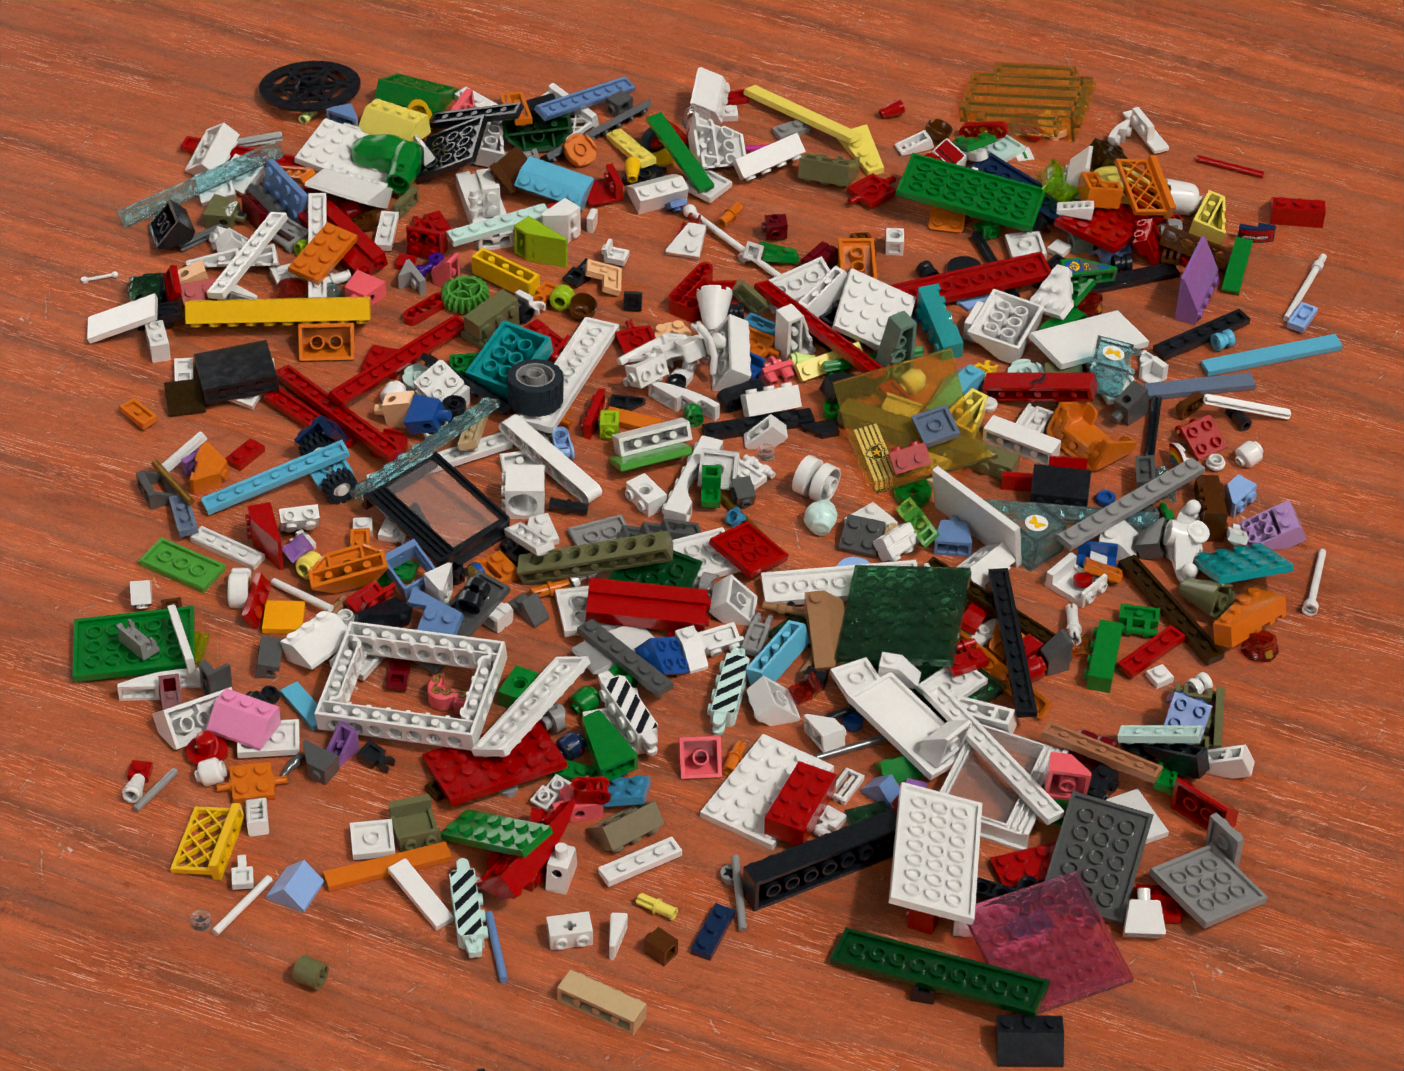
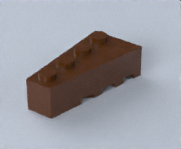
M1200 475L1195 478L1194 496L1195 500L1201 504V509L1198 513L1200 520L1209 529L1210 535L1207 541L1223 542L1224 534H1226L1228 523H1226L1228 513L1223 496V483H1220L1219 475Z

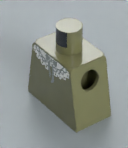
M217 194L213 195L202 214L204 228H210L221 223L226 229H233L236 222L246 223L248 216L247 212L240 211V204L237 200Z

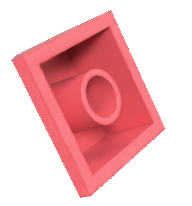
M720 735L678 737L681 779L722 777Z
M1050 752L1044 790L1052 799L1066 801L1070 800L1072 791L1087 795L1091 772L1072 754Z

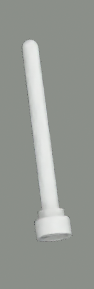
M1323 548L1318 552L1309 597L1303 602L1302 612L1307 616L1316 615L1319 608L1316 598L1326 557V550Z

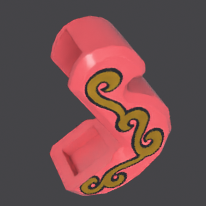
M445 673L434 675L428 682V703L432 708L439 711L454 708V713L460 715V709L464 707L466 701V692L469 691L444 688Z

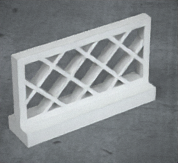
M554 83L548 86L549 91L543 94L553 93L555 98L569 95ZM587 107L570 113V115L575 116L571 118V123H574L571 131L573 132L572 134H583L588 129H594L599 126L597 114ZM577 123H585L584 126L576 127Z

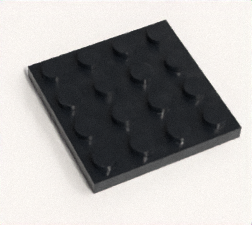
M485 114L427 136L425 145L435 159L426 166L422 164L420 173L415 180L417 184L428 182L435 177H441L448 172L457 171L464 166H470L476 162L488 121Z

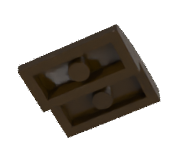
M200 378L164 382L169 417L206 413Z

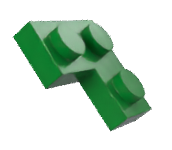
M983 132L979 133L978 137L966 138L964 135L957 136L951 142L961 151L970 152L997 141L995 135Z

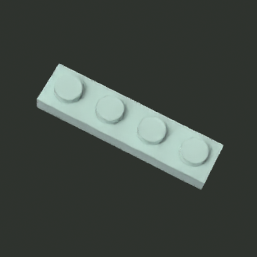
M1121 725L1118 733V743H1166L1170 745L1186 743L1192 745L1200 743L1203 728L1202 726Z

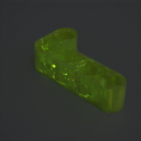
M1051 159L1041 172L1042 189L1058 202H1072L1079 192L1065 181L1062 164L1055 159Z

